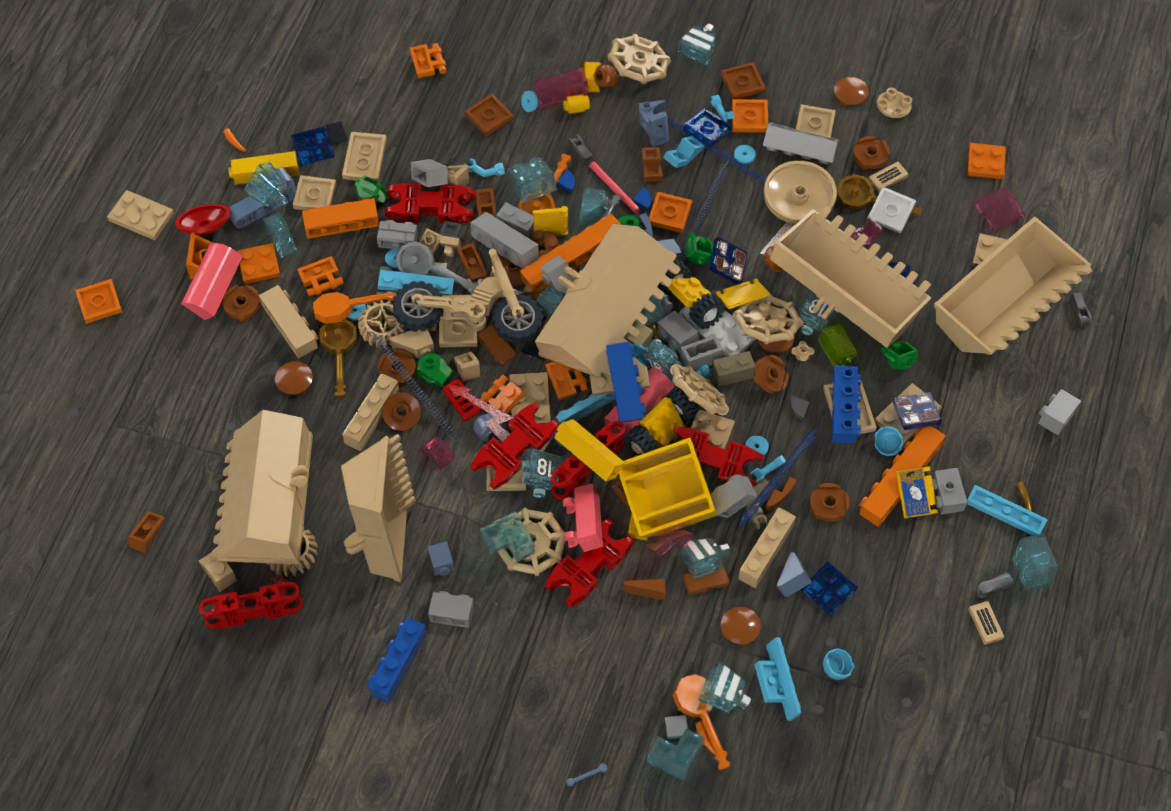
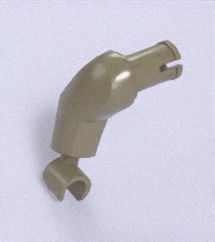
M762 479L753 487L757 496L768 485L769 482L766 479ZM754 499L753 501H751L749 504H747V505L745 506V507H746V510H748V508L752 505V503H753L756 499ZM751 506L759 509L756 510L755 515L749 514L752 517V521L756 524V528L760 529V523L766 524L767 527V517L764 515L761 507Z

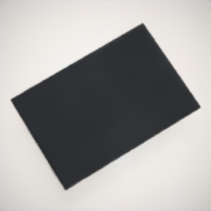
M341 121L325 125L331 144L347 141Z
M535 340L527 341L520 352L535 359L545 361V358L539 356V349Z

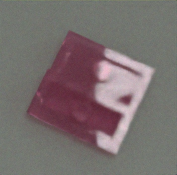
M1006 186L974 200L981 217L985 216L992 231L1025 217L1019 203Z
M678 529L657 537L647 544L646 547L650 552L661 557L672 546L681 550L695 535L684 529Z

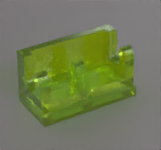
M838 324L823 328L818 340L833 367L835 365L844 366L852 362L850 358L856 357L858 353L842 325Z

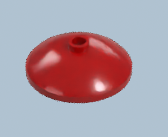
M222 204L201 205L182 213L176 219L175 224L182 233L189 235L195 233L199 236H206L217 231L228 221L230 211L227 206Z

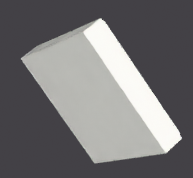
M882 187L868 216V220L901 234L916 204V200Z

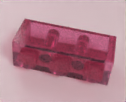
M583 67L532 81L533 91L537 96L539 108L566 100L567 96L589 93L588 81Z

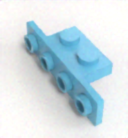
M774 638L766 645L770 661H758L754 665L765 703L782 702L787 721H792L801 714L800 703L797 699L781 639Z

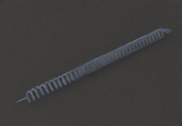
M716 175L714 181L719 180L718 178H721V177H719V176L717 177V175ZM706 204L701 206L702 211H704L703 209L707 210V208L704 207L707 206ZM696 225L693 226V227H691V230H692V231H693V230H696V231H697V229L694 228V227H697Z
M381 339V340H379V341L377 342V346H379V348H380L381 345H383V344L385 343V342H382L380 345H378V343L381 342L383 339ZM398 369V373H400L401 375V373L404 372L406 369H403L401 372H399L400 369ZM417 382L410 386L411 389H413V392H415V394L417 391L421 389L418 388L416 391H414L415 388H412V386H414ZM428 407V411H430V414H432V416L435 412L438 411L437 409L436 411L431 413L432 410H429L430 407ZM440 412L437 413L435 416H433L434 419H437V420H438L440 417H442V415H441V416H439L438 418H435L437 415L440 414ZM444 421L442 424H439V425H441V428H443V430H444V428L449 424V423H447L444 427H442V425H443L446 421Z

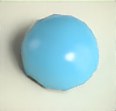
M881 427L874 435V445L882 455H897L903 448V435L894 427Z
M839 648L830 650L823 660L825 673L835 680L849 677L854 669L851 656L845 650Z

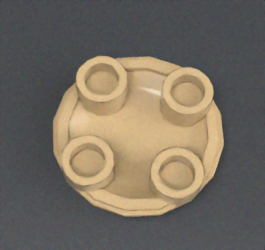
M888 88L886 92H883L878 97L877 107L880 112L888 117L901 118L910 112L912 98L898 92L895 88Z

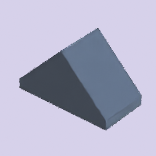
M794 552L790 553L776 585L784 597H789L812 583L803 564Z

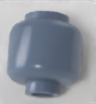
M491 414L479 416L473 425L475 433L484 442H489L493 437L496 440L498 439L497 435L484 423L494 418Z

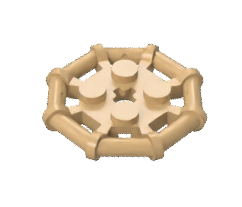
M637 34L613 40L611 52L607 57L619 71L621 77L625 76L640 81L641 84L657 79L662 80L666 77L667 67L671 60L660 48L657 41L653 42L644 39Z
M772 294L740 305L733 312V319L737 321L741 334L763 341L764 344L782 340L790 341L794 338V334L799 327L803 326V319L798 315L795 304L773 297ZM747 309L750 311L749 314L744 313V312H745Z
M674 364L671 367L670 372L674 377L673 383L684 391L689 397L688 400L696 402L707 413L712 415L715 413L726 415L729 412V407L725 402L726 396L710 383L711 380L709 378L706 379L699 375L688 365L683 367L679 364Z
M525 507L508 519L501 520L496 544L493 547L508 566L507 569L509 571L515 570L539 576V573L563 560L564 533L566 532L563 531L555 520L553 513L529 510ZM524 518V522L515 527L513 526V524ZM529 518L539 519L542 521L532 523V521H530ZM549 524L555 533L550 534L546 526ZM507 531L512 533L510 541H504ZM527 538H535L536 540L534 544H527ZM557 540L554 551L550 549L551 541ZM507 548H511L515 553L513 558L506 551ZM546 554L550 557L538 565V559ZM520 559H523L525 562L532 561V566L518 562Z

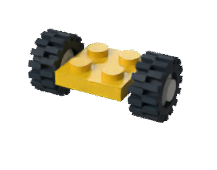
M675 259L673 263L680 267V271L678 274H673L667 270L665 275L672 280L671 285L666 287L659 283L658 286L666 294L671 295L673 293L686 307H690L689 318L699 328L709 329L710 325L713 327L715 322L718 323L720 321L719 317H723L722 313L725 312V306L714 294L705 289L698 279L691 277L690 269L682 261Z
M675 386L640 421L642 428L634 426L624 436L625 445H628L627 448L636 456L665 447L677 435L672 432L673 428L685 427L683 421L687 423L699 411L697 403L688 400L689 397L684 391Z

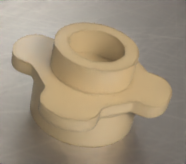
M800 341L797 347L792 348V354L798 360L806 361L810 355L814 354V348H810L805 341Z

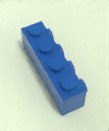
M629 341L606 345L619 422L627 423L642 420L644 418L643 415L646 414L645 404L640 401V396L643 395L641 384H637L636 379L639 376L638 366L633 363V358L636 357L634 346H630Z
M835 365L832 442L855 443L857 436L861 434V425H858V419L861 418V408H858V402L861 401V391H858V386L861 385V374H858V367Z
M409 617L406 618L404 623H400L395 640L392 639L388 645V653L380 659L377 667L378 671L368 681L371 696L388 704L390 703L427 635L424 624Z

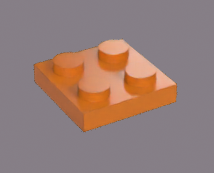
M732 99V111L735 119H732L733 132L766 133L768 126V100Z
M970 143L967 176L1003 180L1006 147Z
M657 192L649 216L651 226L683 233L692 206V200Z
M273 243L237 250L243 256L240 261V268L244 284L281 277Z
M112 279L75 290L86 324L122 313Z

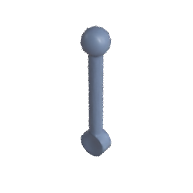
M600 764L599 768L574 779L569 778L566 783L568 786H573L575 782L598 772L605 773L607 765Z

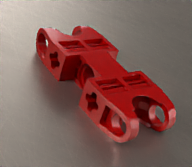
M403 183L391 185L387 188V196L395 199V201H399L398 204L385 209V216L390 220L402 223H419L420 216H438L439 224H443L445 220L459 224L468 223L473 220V211L461 206L467 203V201L475 199V191L469 187L441 185L440 192L422 191L421 184Z
M536 402L520 410L508 422V429L512 433L504 441L499 443L493 437L479 451L471 463L470 469L474 472L484 467H491L496 471L495 478L489 485L493 490L507 483L521 470L522 463L518 458L528 448L537 454L549 442L559 426V422L556 420L546 424L535 422L534 414L540 408V405Z
M612 421L594 437L617 456L625 445L623 439L625 426L619 421ZM614 426H619L622 431L614 434L611 429ZM574 454L571 455L552 474L553 497L557 500L568 498L575 493L574 488L583 486L587 482V477L594 471ZM560 475L559 479L555 481V477ZM557 488H565L566 492L563 495H558L555 490Z
M674 427L672 431L681 436L682 439L690 438L700 466L704 464L719 469L718 479L728 482L729 478L734 475L748 477L743 472L744 465L749 461H763L765 457L756 450L733 441L729 442L727 450L708 444L710 434L693 428ZM749 479L752 486L754 487L756 482L752 479Z
M610 519L601 522L603 547L583 552L576 560L567 555L554 568L546 581L545 588L549 591L560 586L570 588L571 595L565 603L569 608H573L584 601L597 588L598 579L594 576L604 566L613 571L625 559L634 543V538L631 536L621 540L611 539L609 532L614 522Z
M286 582L259 587V592L238 596L237 592L207 598L201 602L199 610L208 628L223 629L244 625V620L266 616L268 620L295 614L302 609L303 600L298 586L295 583ZM288 588H294L296 590V593L288 594L285 593V591ZM296 599L300 601L299 605L295 608L288 605ZM208 604L215 606L214 609L207 613L203 611L204 607ZM250 604H256L253 608H247ZM209 618L219 619L218 622L215 624H210L208 622Z

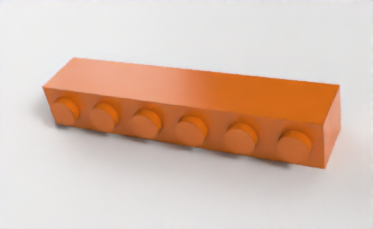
M612 214L601 218L594 225L587 227L578 235L571 237L567 242L555 247L551 252L541 256L532 264L525 266L520 270L523 283L535 294L548 288L549 285L541 277L543 272L540 267L558 255L567 261L569 267L573 270L586 264L612 224H620L619 221Z
M927 423L923 428L919 427L913 435V441H908L905 444L902 455L898 454L892 462V468H887L881 476V482H876L870 490V496H865L859 505L861 506L859 514L880 527L901 499L896 471L926 467L944 443L946 435Z

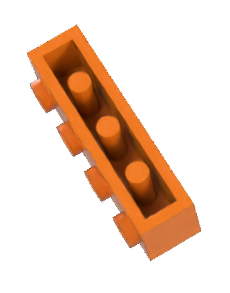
M374 198L345 202L338 205H328L321 208H310L302 211L307 239L379 226Z

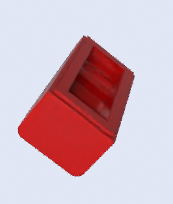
M459 379L443 388L444 396L465 422L481 412L477 405L462 396L457 400L455 399L457 397H454L449 385L464 387ZM470 406L472 407V409L464 413V410H466Z

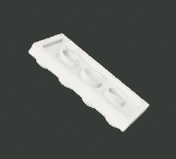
M685 306L678 313L698 331L701 339L716 335L723 347V355L725 357L743 353L756 340L748 335H742L737 321L726 311L722 313V318L719 317L720 321L718 323L715 322L713 327L710 325L709 329L699 328L689 318L690 307Z

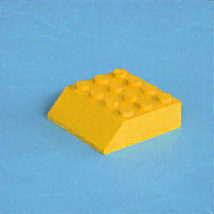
M690 438L624 461L625 464L620 470L619 476L640 538L663 535L718 516Z

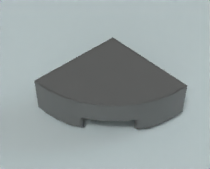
M792 396L790 401L791 409L797 418L803 420L810 402Z

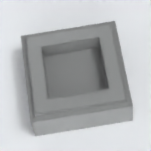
M686 715L665 717L668 740L688 737Z

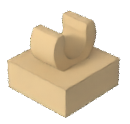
M441 236L440 244L442 247H445V256L453 257L454 249L461 247L460 239Z

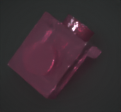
M871 218L864 227L857 228L851 237L856 241L861 234H865L868 236V240L863 247L876 243L883 232V228Z
M436 437L429 440L421 448L423 454L433 459L440 469H443L455 458L449 445Z

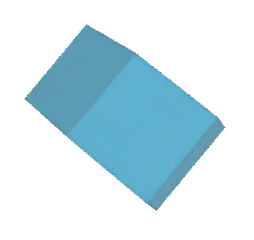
M693 136L682 138L676 150L666 152L663 158L675 168L683 167L693 160L705 146Z

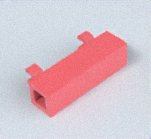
M593 483L574 488L575 498L568 497L563 499V506L566 507L567 514L576 511L577 532L568 531L564 533L565 541L568 540L569 548L575 547L579 543L584 552L603 547L599 494Z

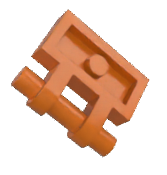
M434 43L432 49H428L427 44L410 47L411 57L418 78L435 75L434 69H438L440 74L447 72L446 62L442 58L443 52L439 48L438 43ZM431 57L436 58V60L431 61Z
M332 256L297 269L304 287L309 285L313 287L306 290L309 297L315 294L316 296L320 295L325 290H333L337 286L344 284L342 277L336 279L333 277L338 275L339 271ZM328 279V282L321 285L318 284V282Z
M554 361L545 364L558 401L576 395L575 387L580 386L582 392L589 390L587 386L588 381L586 376H583L582 371ZM570 371H574L576 379H571Z
M502 375L499 379H495L493 386L487 392L484 391L480 400L485 403L488 402L490 403L489 405L508 414L525 396V393L512 381L507 386H504L508 378ZM498 390H501L497 397L493 399L492 397L495 395V393Z

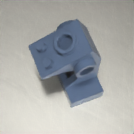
M665 100L639 103L640 125L649 135L650 144L653 147L669 142Z

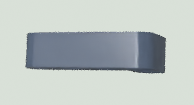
M278 168L272 173V184L229 207V218L236 228L247 226L295 198V183L284 168Z

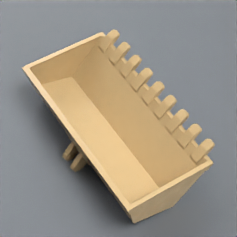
M825 206L820 213L812 209L774 243V250L770 260L816 294L820 300L814 306L813 312H818L822 305L826 303L829 307L822 315L824 320L829 317L833 310L840 312L888 348L904 333L921 309L930 301L931 297L925 292L931 284L925 280L919 288L915 286L913 282L918 277V274L914 271L907 278L903 277L900 273L906 266L902 262H899L894 269L891 268L888 264L892 260L893 255L889 252L882 259L875 256L881 248L877 243H874L869 250L863 247L868 240V236L865 234H861L856 241L851 238V235L856 230L853 225H849L844 232L838 227L843 222L841 216L837 215L832 222L827 220L826 218L831 212L829 207Z
M1033 217L934 303L936 323L961 352L992 355L996 350L1006 349L1008 347L1007 340H1016L1019 337L1018 333H1016L1017 331L1027 330L1030 327L1027 322L1037 321L1040 318L1037 313L1048 311L1051 308L1050 302H1058L1061 299L1060 293H1068L1071 290L1070 284H1078L1082 280L1080 275H1087L1092 272L1091 264L1039 219Z
M612 224L582 271L580 270L578 273L566 266L564 272L574 281L571 282L563 276L558 278V281L568 290L535 340L539 349V356L599 377L601 372L611 376L609 365L607 364L606 345L628 342L624 339L627 333L632 337L638 336L639 330L632 326L635 320L642 325L646 324L648 319L640 312L643 308L649 312L655 310L656 306L649 301L651 295L657 299H662L664 293L657 286L659 283L666 287L671 285L672 280L665 274L667 270L673 274H678L680 271V267L673 263L677 255L666 249L638 226Z
M262 410L241 428L237 429L234 432L233 439L227 443L226 449L231 450V452L226 455L224 462L230 463V465L223 470V476H228V478L221 484V489H226V491L219 497V502L224 503V505L217 511V516H222V519L215 525V529L220 530V533L213 539V543L218 544V547L211 554V557L217 558L216 561L299 564L313 439L312 432H309L303 418Z
M397 434L390 439L388 436L382 438L379 442L341 467L348 503L356 527V532L344 541L347 553L356 554V552L358 553L363 549L370 573L401 582L407 509L414 504L416 499L412 496L414 491L410 489L412 483L409 481V474H406L408 468L405 466L406 460L403 458L404 452L401 450L402 444L399 442L400 436Z

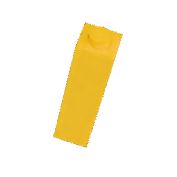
M295 151L231 160V167L228 168L229 176L234 179L235 185L271 180L272 173L278 168H284L290 177L299 176Z
M574 419L564 421L558 426V432L554 437L603 480L609 481L617 477L625 464L624 461Z

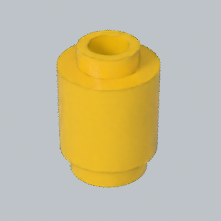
M583 94L567 96L566 100L563 101L564 110L568 111V114L586 112V110L590 109L588 96Z

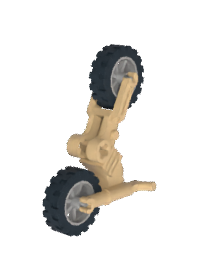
M495 249L489 250L493 264L490 277L484 279L478 287L476 286L472 297L454 299L442 297L439 290L434 288L432 284H426L424 281L419 283L413 281L409 285H403V288L396 292L397 295L393 299L395 318L407 330L412 329L414 332L421 330L422 332L426 331L427 328H433L434 324L440 322V319H462L469 323V327L472 330L481 331L486 326L485 316H489L494 302L502 297V301L497 303L496 309L494 308L493 311L494 329L500 338L502 337L504 341H510L512 344H526L527 341H533L534 337L540 334V330L543 328L542 307H539L538 301L533 300V297L529 295L527 297L524 294L515 295L516 291L513 289ZM404 307H409L412 309L406 312ZM532 318V322L529 323L525 319ZM504 320H512V322L507 325Z

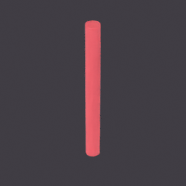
M595 162L589 165L616 195L623 197V202L634 213L640 210Z

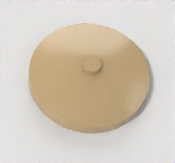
M791 161L779 165L768 175L765 182L764 200L767 207L776 217L788 223H798L812 209L820 213L827 206L832 211L836 202L837 188L833 178L825 169L811 162Z

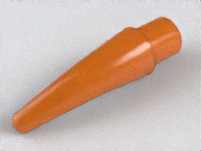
M225 129L223 133L227 141L242 152H246V149L240 145L230 129Z
M703 722L695 723L700 740L715 755L716 753Z

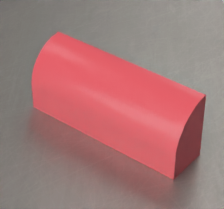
M211 243L181 304L204 320L214 317L243 256L226 245Z
M654 366L648 371L650 388L642 389L643 395L640 396V401L645 404L646 414L643 417L653 410L664 399V396L675 387L671 380ZM616 406L605 417L604 427L612 421H619ZM641 420L623 423L625 426L624 436L634 426L642 428ZM614 426L611 431L614 434H618L622 429L619 426Z

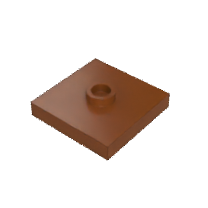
M754 62L721 70V76L732 99H741L766 91V87Z
M493 94L465 111V116L486 137L514 120V115Z

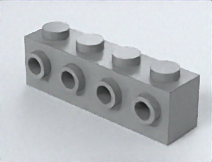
M769 123L763 146H767L766 149L770 151H777L779 149L783 150L786 155L794 156L795 153L801 155V158L806 160L815 158L819 159V163L829 164V162L832 163L834 161L839 140Z
M485 212L471 222V235L474 239L485 244L488 248L495 249L500 256L505 257L523 269L539 259L537 243L491 214Z

